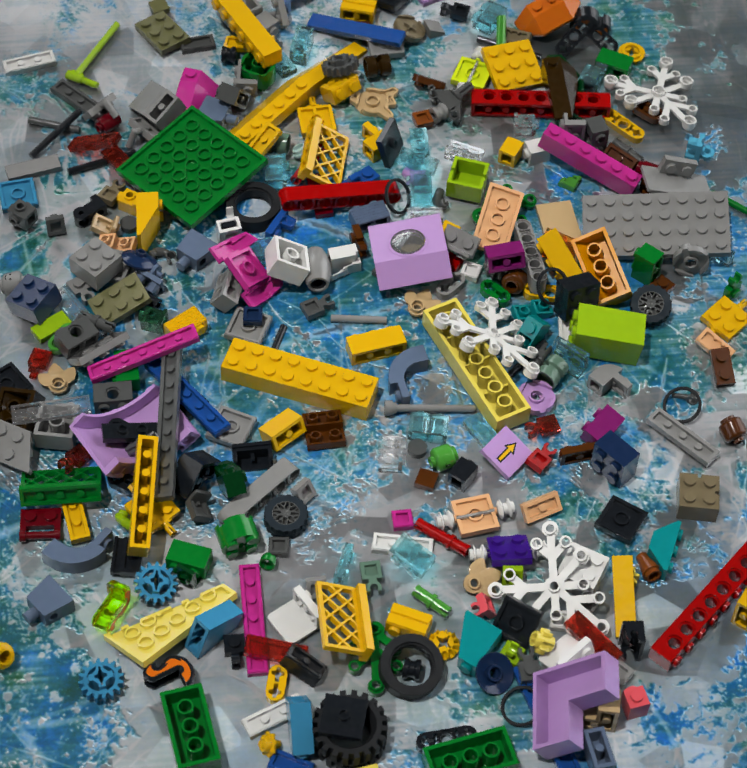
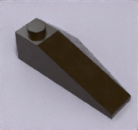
M560 57L542 58L541 76L555 121L563 119L564 113L568 114V120L572 119L578 86L575 68Z
M1 386L0 419L33 433L40 403L45 402L46 398L36 390Z

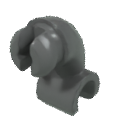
M156 247L149 251V255L155 259L165 256L168 265H171V259L177 261L175 251H169L161 247Z

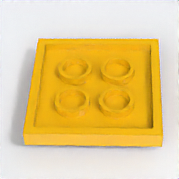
M529 39L483 47L481 49L482 57L495 89L525 90L544 86L541 69Z

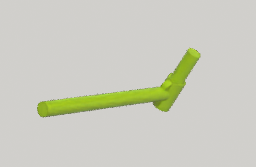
M118 22L113 23L77 70H67L65 79L78 84H85L95 89L99 87V82L86 78L83 72L120 27Z

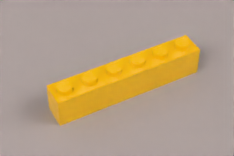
M242 0L211 1L213 9L219 12L222 20L227 22L230 30L236 33L239 41L244 43L247 51L253 54L256 62L260 63L264 69L282 61V48Z
M138 434L127 556L148 558L150 551L158 436Z

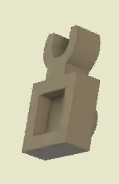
M116 179L112 182L111 187L106 185L97 195L106 205L112 207L117 202L118 193L120 191L124 192L126 189V183L118 186V180Z

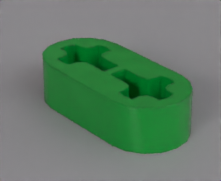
M490 279L481 282L480 294L484 298H496L499 308L509 306L511 295L507 290Z

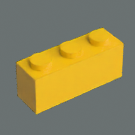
M556 227L537 238L538 243L536 246L541 254L543 252L546 254L548 259L545 261L549 268L554 267L562 270L566 277L583 273ZM556 271L557 275L554 276L556 280L562 279L561 274Z
M396 325L346 337L345 348L351 365L354 366L397 356L406 350L407 341L401 326Z

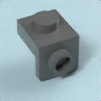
M195 490L185 501L192 521L209 523L212 519L206 503L212 496L211 492Z

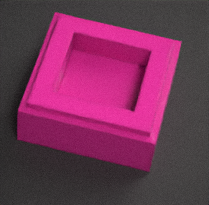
M411 509L391 511L394 531L414 529Z

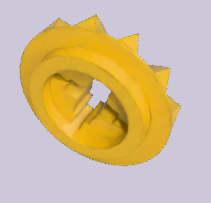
M630 42L624 43L619 47L618 52L628 56L633 51V56L631 57H634V64L642 62L645 57V50L639 44Z
M446 629L444 631L437 630L435 633L430 634L428 639L437 646L443 660L452 659L457 655L460 643L455 633L448 632ZM439 641H441V642L447 641V647H446V646H442V647L439 648V646H440V642H439Z

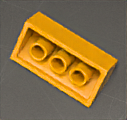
M605 226L570 240L583 273L590 272L601 283L598 306L617 305L631 299L633 293Z

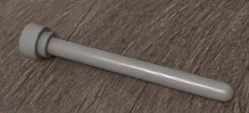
M393 400L384 401L385 416H392L397 412H475L477 410L475 405L397 404Z

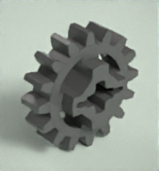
M343 53L332 55L330 58H327V61H323L321 66L324 75L337 78L348 76L354 73V70H358L359 61L354 54Z

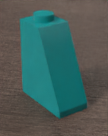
M468 610L464 615L457 667L464 674H470L475 677L476 666L479 660L485 654L495 650L501 641L502 630Z

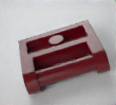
M61 508L21 509L19 541L26 542V540L54 538L61 541ZM51 529H54V531H35V532H27V530H51Z

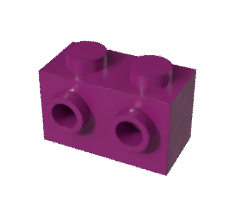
M520 240L484 246L485 263L489 274L526 267L525 251Z
M608 404L603 409L599 407L593 414L595 419L592 422L588 420L581 428L584 432L580 438L584 442H596L609 430L615 432L625 418Z

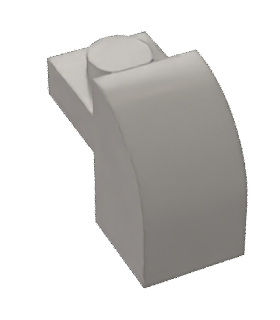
M604 364L597 367L588 375L587 387L600 397L612 389L624 399L630 396L633 384L629 379L622 376L623 368L614 364Z

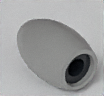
M313 246L308 248L310 273L304 281L311 291L322 292L328 288L331 280V262L323 248Z

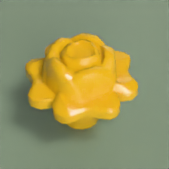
M266 731L260 738L258 746L262 755L271 758L272 754L276 753V749L281 747L280 740H275V734Z

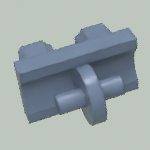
M155 264L148 271L134 268L142 284L145 282L149 283L145 289L151 295L155 296L160 290L165 292L167 287L163 285L164 281L162 278L164 274L161 272L162 266Z

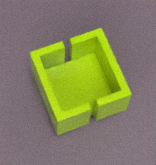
M455 156L447 179L446 196L481 203L488 180L490 163Z

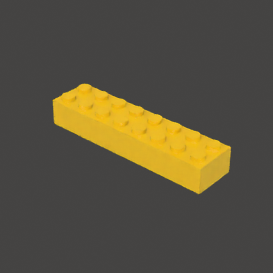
M233 338L221 364V380L326 410L340 409L343 415L367 421L379 387L378 377L238 338Z

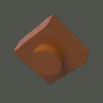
M428 109L412 113V120L417 130L434 126L433 118Z

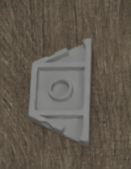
M0 419V463L31 475L33 433Z

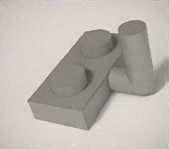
M271 0L272 7L276 11L268 13L279 20L280 29L287 28L290 24L284 0Z
M112 92L81 116L85 121L90 118L94 120L101 115L99 111L104 108L113 119L116 118L119 114L113 107L112 101L117 97Z
M142 116L130 118L128 125L133 129L130 132L126 147L132 149L139 134L149 142L161 131Z

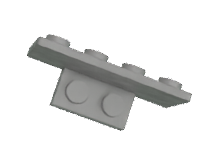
M664 155L658 167L642 165L640 168L646 189L651 193L710 191L706 177L693 174L698 166L697 160Z

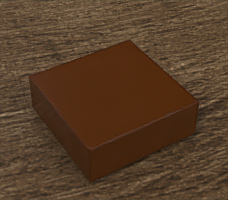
M420 468L414 482V487L433 492L439 478V473Z

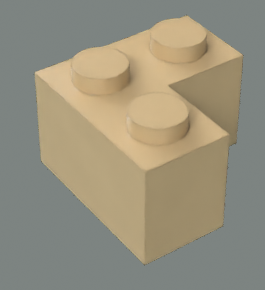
M619 690V700L583 710V729L604 726L605 731L615 732L620 714L621 690Z

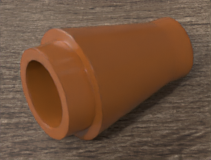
M641 552L636 556L643 579L648 582H654L661 577L662 573L659 570V565L646 552Z

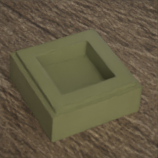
M166 0L148 2L153 15L164 11L166 14L170 13V7Z

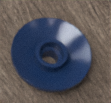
M143 249L125 250L121 254L122 261L135 269L148 271L157 264L156 259Z
M499 652L485 654L476 666V679L479 686L485 692L493 695L504 693L511 686L514 670L510 660ZM490 670L493 672L492 677L490 676Z

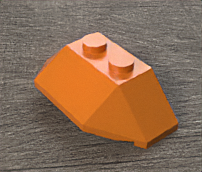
M535 0L525 6L514 24L518 30L531 32L533 37H544L573 21L581 2L580 0Z

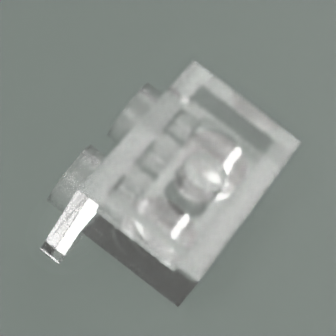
M451 140L450 144L445 147L444 159L453 162L455 156L481 161L485 150Z
M443 207L407 208V219L440 213L443 225Z
M398 430V436H378V473H402V465H406V454L402 453V449H406V437H402V430Z

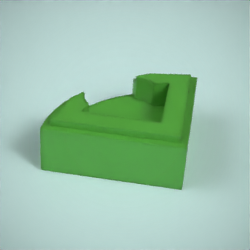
M578 175L567 178L563 177L559 180L558 186L575 192L582 177Z

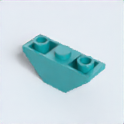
M675 521L655 530L651 538L647 555L659 565V570L662 573L660 579L665 581L667 574L671 575L674 563L670 561L672 557L676 558L679 546L675 544L676 541H681L684 530L680 529L682 521Z

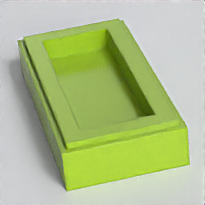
M61 310L45 319L41 325L36 324L31 327L30 331L42 344L49 340L63 324L71 323L72 321Z

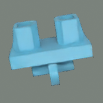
M700 134L699 138L689 137L684 158L697 160V163H699L700 158L707 161L714 157V149L709 145L703 147L705 134Z

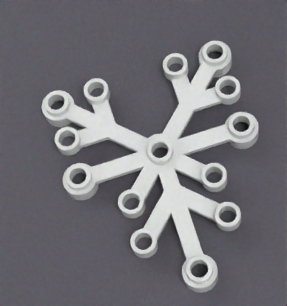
M666 56L660 58V72L655 66L650 65L647 67L646 74L651 77L654 76L658 80L657 85L653 86L652 89L636 86L627 75H620L619 82L618 78L614 75L605 76L603 83L605 89L614 90L619 88L615 91L614 97L617 100H624L623 105L625 109L634 110L638 104L653 99L648 111L650 115H658L660 109L659 102L661 101L664 104L662 115H660L658 121L660 125L667 126L669 124V113L671 111L682 122L684 130L692 131L696 126L697 119L694 116L697 114V106L686 105L687 97L685 95L671 94L679 90L689 91L693 85V79L689 76H682L680 78L681 73L679 71H671V73L667 74L673 65L672 58ZM666 81H679L678 84L664 88ZM637 92V93L646 94V95H643V96H640V97H636V96H634V95H628V94ZM680 110L686 111L688 115L685 116Z
M488 297L484 302L476 301L474 305V310L488 320V328L486 329L469 325L461 317L462 312L455 308L451 310L449 315L443 312L436 315L433 321L434 326L445 330L449 325L451 326L449 332L454 336H460V334L468 331L480 334L476 337L469 335L463 337L459 344V348L462 351L472 353L477 344L486 341L489 343L488 352L492 355H498L502 347V365L511 367L514 359H516L525 367L523 370L525 377L529 379L537 378L540 372L539 365L535 362L529 363L520 355L535 358L538 353L537 348L533 346H528L527 349L521 348L525 338L521 335H516L523 324L521 320L515 319L511 321L509 326L497 329L496 322L508 320L511 312L506 308H501L500 312L496 314L499 306L496 298ZM509 333H510V334L514 335V338H513V337H510V336H507L506 334H509Z
M553 521L545 522L542 526V533L547 537V547L543 545L542 540L538 537L533 538L530 545L533 550L540 552L548 559L549 578L545 583L526 584L516 575L512 568H507L503 572L504 579L511 581L514 585L503 586L499 582H493L488 587L489 596L493 599H500L504 594L515 593L513 597L521 600L526 593L543 592L532 607L540 610L551 597L552 611L550 612V618L554 622H559L563 616L560 610V597L566 602L567 634L574 636L578 632V626L575 621L576 611L593 625V631L597 636L607 635L610 630L609 623L604 619L596 618L581 605L585 603L601 605L605 602V594L598 591L591 595L571 596L565 591L576 589L586 591L589 589L590 583L586 578H580L578 581L564 582L579 565H584L589 561L590 555L588 550L582 547L577 548L573 553L571 562L557 575L556 559L565 549L571 547L572 540L569 536H562L559 544L555 547L558 525ZM547 526H553L554 530L552 532H548L546 530ZM568 539L570 543L565 546L562 544V540ZM539 541L541 544L536 548L533 546V542ZM579 552H583L585 554V557L583 559H579L577 557ZM508 571L513 572L512 578L506 577ZM586 581L587 587L581 588L580 582ZM552 583L558 584V588L556 590H552L550 588V585ZM493 587H499V593H493ZM598 594L603 596V600L600 602L595 599ZM554 612L560 613V617L558 619H554L552 617V614ZM604 624L605 630L600 631L597 626ZM571 625L576 627V631L573 633L568 631V627Z

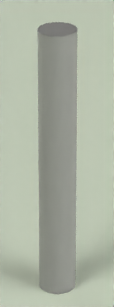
M331 314V322L387 324V317Z

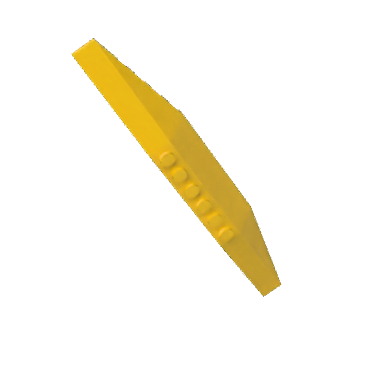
M353 42L332 55L354 54L359 60L367 53V49ZM327 58L286 81L229 132L249 145L268 121L277 127L297 108L308 105V98L312 97V100L313 96L316 98L321 93L320 86L333 79L332 76L327 77V75H324L321 64H323V61H327Z

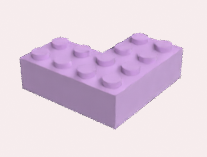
M604 650L533 673V751L549 760L583 750V710L620 699L619 661Z

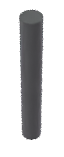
M29 117L28 120L29 124L54 129L61 124L60 122ZM69 125L64 131L80 133L81 127Z

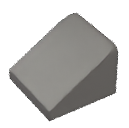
M423 20V25L429 39L445 35L439 22Z

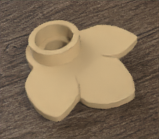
M425 289L417 294L408 290L404 297L405 302L408 304V312L415 317L423 316V310L441 304L440 300H432L429 289Z
M53 363L47 374H38V381L42 386L48 387L52 393L62 394L67 391L68 385L75 380L76 369L75 367H70L63 370L59 365Z
M479 558L469 566V574L463 580V587L470 594L483 592L490 597L488 587L491 583L500 580L501 571L496 568H486L484 558ZM471 580H475L477 582L476 587H473L471 585ZM493 587L492 592L497 594L496 589Z

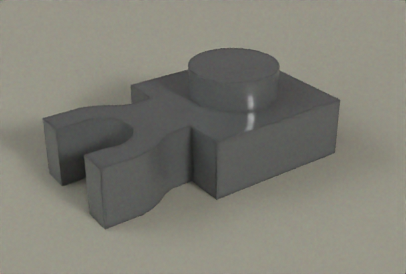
M328 293L319 300L317 297H313L301 302L300 309L309 321L324 315L326 309L335 308V302H327L330 301V294Z
M529 647V655H524L522 648L517 649V656L521 660L517 664L521 685L533 683V673L541 670L539 660H533V647Z

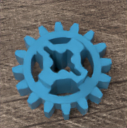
M156 561L155 566L148 562L147 568L141 566L140 572H136V579H134L133 585L137 587H135L134 593H140L138 599L145 598L146 605L151 601L154 607L157 602H160L163 606L165 599L170 602L172 599L171 595H176L177 590L175 588L178 587V582L175 581L177 575H171L173 568L167 570L166 563L161 567L158 561ZM155 578H156V582H157V585H158L156 590H155V586H154V580H155Z
M97 658L95 664L89 661V667L83 666V673L78 675L81 694L86 695L87 700L94 698L95 703H98L99 699H102L104 703L107 702V698L115 700L114 694L120 695V688H124L123 680L125 678L121 666L116 667L115 661L109 664L108 658H105L104 662H100V659ZM100 676H102V680H104L103 685H101Z

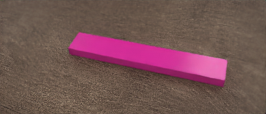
M193 323L86 366L92 384H95L200 342V338Z
M259 564L239 565L242 611L244 612L243 626L248 677L268 676Z

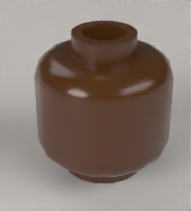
M521 268L508 270L502 279L503 288L513 295L521 293L527 284V273Z
M731 415L720 421L719 432L726 443L737 445L745 440L744 436L747 434V428L740 417Z

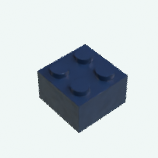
M27 273L5 301L13 315L41 325L63 298L56 284Z
M609 430L594 443L590 465L596 472L601 473L610 484L620 489L635 476L640 453L612 430Z

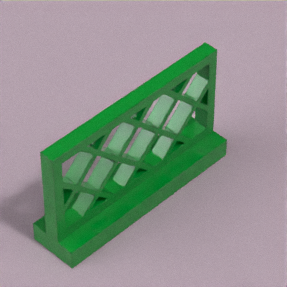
M99 466L37 470L32 471L31 475L22 472L21 485H19L21 507L102 501V470Z

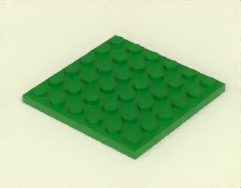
M191 105L116 169V172L141 192H158L159 199H162L163 209L190 229H194L266 166L268 159Z

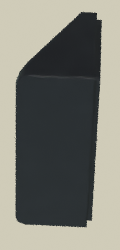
M292 643L280 661L282 667L311 687H314L319 682L327 668L325 664L295 643Z

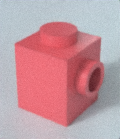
M643 685L638 687L630 686L623 690L620 704L626 719L631 720L646 716L650 707V701Z

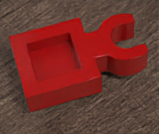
M548 442L543 445L541 450L536 448L524 462L538 474H541L551 464L552 458L557 452L556 448L553 451L547 450Z

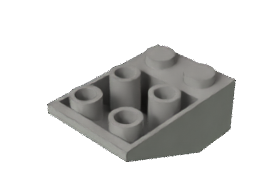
M152 80L129 105L133 111L145 118L160 131L187 108L176 95Z

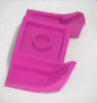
M243 232L210 247L209 251L218 264L225 262L228 269L242 286L244 292L241 296L249 307H258L278 293L283 286V280L267 275L266 269L250 248L258 239L247 232Z

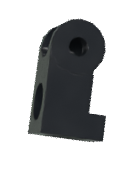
M97 194L90 197L89 203L73 211L74 222L77 227L85 228L90 226L96 213L102 216L108 215L106 204Z

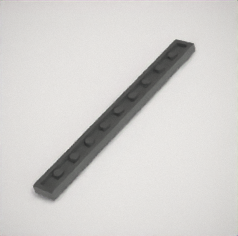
M183 348L161 358L157 434L160 440L157 451L155 503L175 500Z

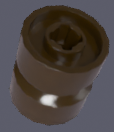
M388 53L379 54L376 58L374 56L363 57V68L367 79L376 78L378 75L381 77L391 75L392 68Z

